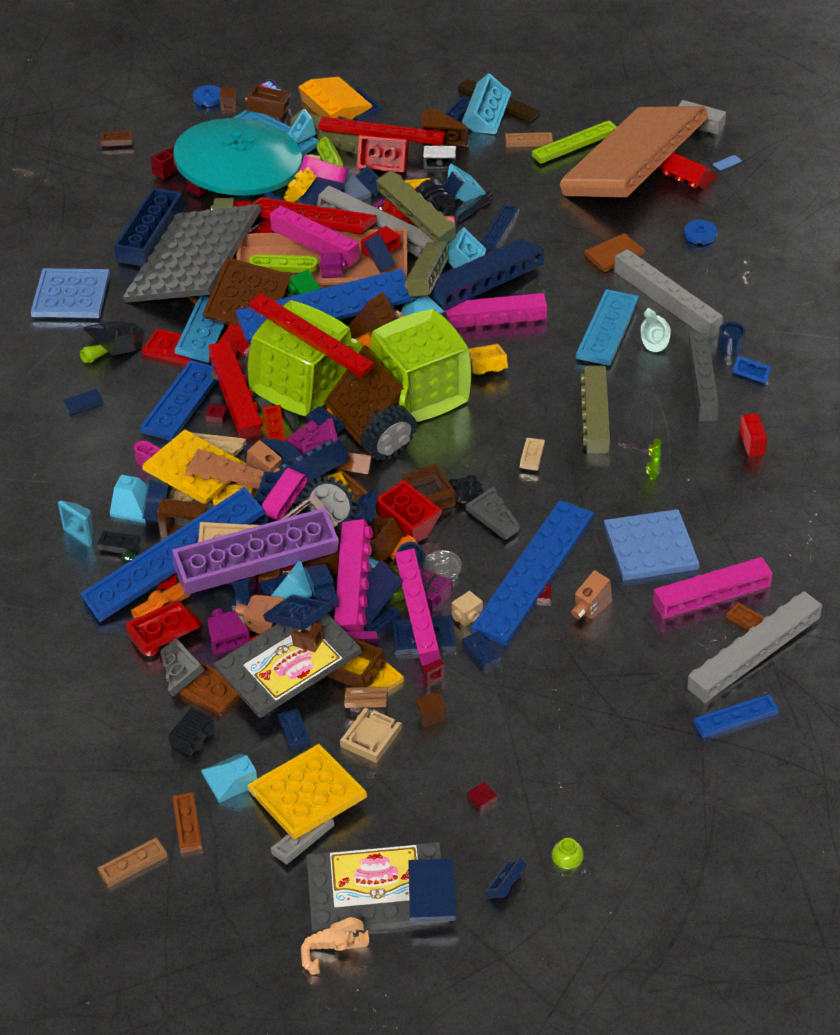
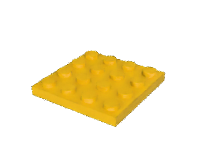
M183 430L143 463L142 470L202 504H207L231 482L222 483L220 479L211 477L209 480L201 479L200 475L192 474V477L185 476L186 469L197 449L208 451L235 462L243 463L244 465L246 463L193 433Z
M320 744L247 784L248 791L294 840L367 798V793L362 786Z

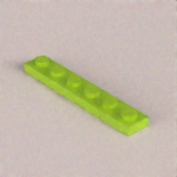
M608 120L532 150V157L540 164L606 138L617 126Z

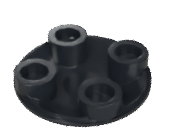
M474 475L449 480V483L456 492L457 502L469 503L484 493V486L477 481V477Z

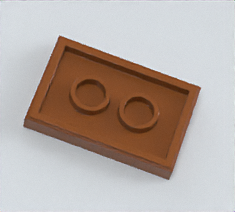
M624 233L585 250L584 256L605 273L614 269L615 256L628 249L638 257H641L645 254V250Z
M198 660L205 671L178 693L221 717L240 696L215 668Z

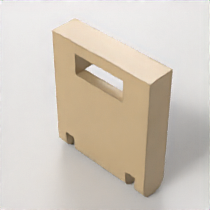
M364 708L341 738L340 746L377 763L401 731L402 723L397 722L395 724V719L374 710L370 714V709ZM356 742L359 743V744H361V745H364V746L370 748V750L367 749V748H365V747H363V746H360V745L356 744Z

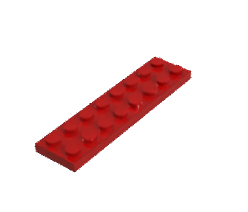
M263 197L250 204H259L261 212L257 218L261 217L270 220V213L279 206H283L329 229H336L340 232L349 231L354 234H362L377 222V215Z

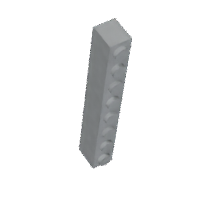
M329 185L318 196L317 206L377 215V222L368 229H382L385 225L390 229L407 228V252L418 257L426 243L433 242L419 228Z
M627 249L615 256V273L699 333H707L708 339L719 334V328L723 322V316L630 250Z
M805 591L798 596H794L790 602L780 606L771 616L765 617L756 627H751L741 638H736L733 644L721 649L718 655L708 659L703 666L693 670L688 676L687 689L704 703L708 702L817 621L821 616L822 604Z

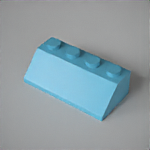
M488 73L477 82L462 123L473 132L497 133L511 91Z

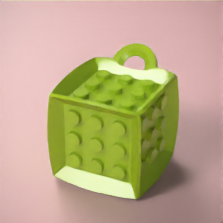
M293 300L282 305L347 347L353 348L355 352L359 353L363 345L360 341L351 339L350 328L334 317ZM269 319L263 322L251 340L248 357L249 388L269 402L303 416H306V414L318 406L322 407L325 404L324 401L347 370V368Z
M435 309L424 310L401 317L372 332L370 349L401 382L404 388L396 405L404 406L417 422L446 413L468 401L471 389L469 348L453 325Z

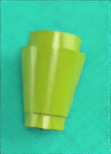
M101 345L87 346L80 351V357L84 363H92L107 354V350Z

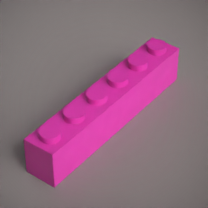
M279 206L270 213L272 231L320 254L341 253V258L345 260V266L347 267L352 266L360 259L359 242L283 206Z
M544 293L466 300L446 311L443 310V312H446L447 319L454 328L547 320V304Z
M365 519L342 522L336 591L339 607L335 608L334 621L345 632L364 631V625L367 623L365 607L368 606L366 592L369 589L367 578L368 572H370L369 555L372 553L370 538L373 537V531Z
M413 548L397 552L395 557L400 578L403 580L402 586L421 665L425 666L441 659Z
M762 557L751 559L740 564L731 565L730 567L714 570L710 573L654 589L653 604L662 619H666L771 587L773 573Z

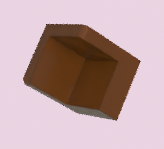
M235 87L220 88L221 111H236L237 98Z
M315 622L309 631L301 630L299 632L293 630L291 632L293 646L316 652L324 639L322 624Z
M440 692L416 699L423 727L446 721V706Z

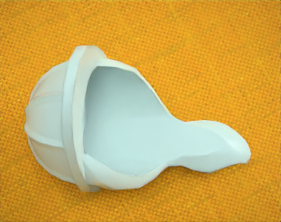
M647 308L644 312L646 319L641 324V338L646 349L651 352H660L669 343L671 328L664 318L656 315L655 311Z

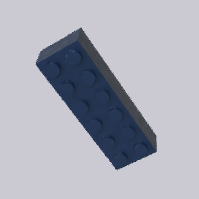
M151 188L114 244L116 262L141 267L144 263H147L148 256L155 250L154 247L161 240V236L166 232L174 216L182 213L184 209L181 192Z

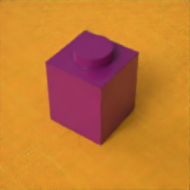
M341 253L320 254L322 278L342 277V270L346 269L345 260H342Z

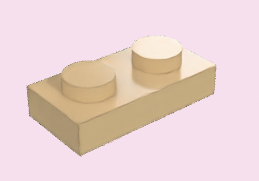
M526 438L520 460V468L538 471L545 440Z

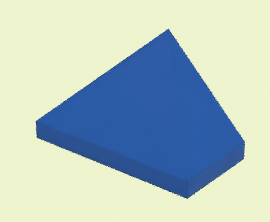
M738 355L732 372L766 384L772 367Z

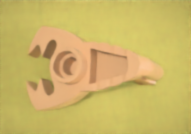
M349 917L333 923L329 929H325L322 932L319 931L317 934L305 938L301 946L302 967L308 970L311 975L320 973V959L317 958L313 962L311 961L310 950L315 948H334L335 950L342 951L351 948L367 947L369 944L368 930L364 934L359 932L357 937H353V932L356 933V930L364 931L363 922Z

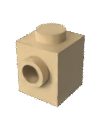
M471 591L466 592L452 602L451 615L453 619L466 627L480 616L483 610V601Z

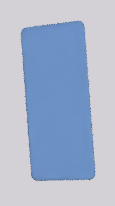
M733 155L713 165L717 169L723 170L742 162V160Z

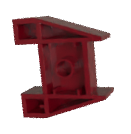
M174 147L163 150L151 157L153 175L165 179L178 171L174 162ZM187 179L189 192L201 196L209 191Z

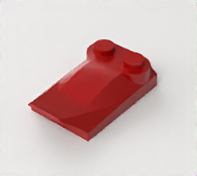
M179 600L125 623L131 641L146 656L157 654L161 646L203 626L193 611L186 609Z

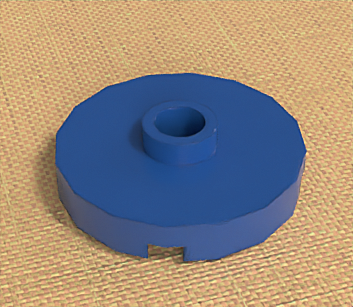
M214 85L201 86L194 91L193 100L199 106L201 104L205 105V107L216 106L220 104V88Z
M704 220L689 222L684 228L685 238L693 244H710L716 240L718 232L717 227L713 223Z

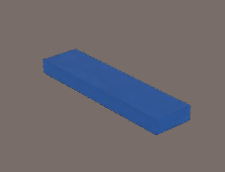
M770 694L696 717L693 723L702 738L778 714L779 708Z

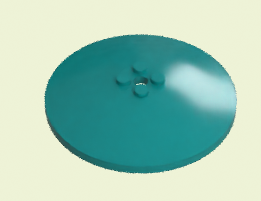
M225 118L197 124L182 133L174 146L175 165L186 179L204 189L228 195H257L282 188L295 178L294 176L300 170L302 162L300 147L291 136L277 127L249 119Z

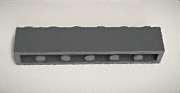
M689 333L688 353L699 421H717L719 402L707 333Z

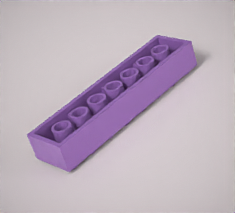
M321 508L173 549L172 559L184 595L294 565L298 561L304 562L336 553L339 540L326 508Z

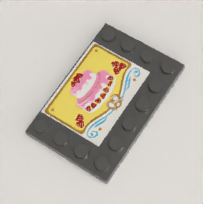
M326 614L316 621V623L322 624L324 639L316 652L293 646L291 632L293 630L300 632V629L277 624L213 664L217 672L253 712L261 718L360 655L362 650ZM310 625V626H309L308 628H306L305 630H308V631H309V630L311 629L312 625Z
M439 842L307 854L312 935L329 929L333 923L349 917L361 920L364 924V930L449 922H410L408 860L441 859Z

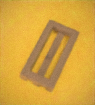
M387 687L346 688L344 706L345 708L386 707Z

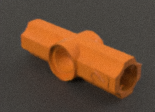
M179 582L163 592L161 590L154 591L149 596L148 601L132 609L131 613L135 619L177 600L181 602L191 595H184Z

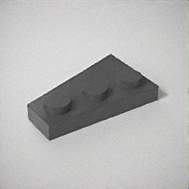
M494 486L466 504V511L506 540L519 531L518 522L510 510L506 509L504 501L501 497H498Z
M177 638L160 651L163 666L166 669V680L169 683L168 690L172 696L176 695L205 671L202 665Z

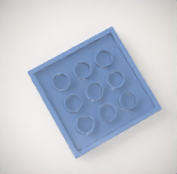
M43 268L31 308V317L100 318L110 277L109 269Z
M679 509L604 520V528L623 581L699 569V561Z

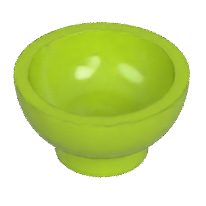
M572 838L560 840L552 850V860L561 868H575L582 863L584 858L582 847Z

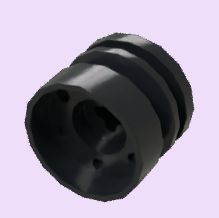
M429 179L416 187V192L421 193L427 202H431L438 212H442L444 216H450L455 209L454 198L440 181Z

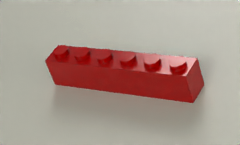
M229 340L208 345L209 358L239 438L245 439L261 435V427L264 426L263 419L257 414L258 406L256 402L252 401V390L247 388V378L241 372L242 365L240 360L236 359L235 347L231 346Z

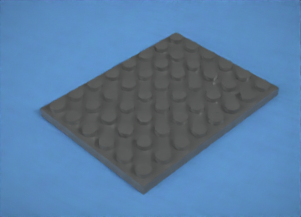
M259 204L176 214L170 225H168L166 232L161 236V240L154 247L155 250L148 256L147 263H144L139 273L124 294L123 299L125 303L210 295L226 258H233L261 212Z

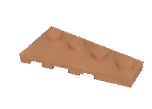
M197 449L186 469L185 476L192 477V474L200 475L201 479L217 478L222 483L233 481L237 482L239 486L259 489L264 471L205 450Z

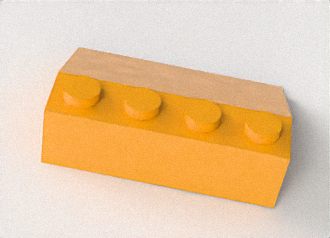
M340 77L311 79L298 87L302 101L320 117L338 118V116L353 119L372 108V105Z

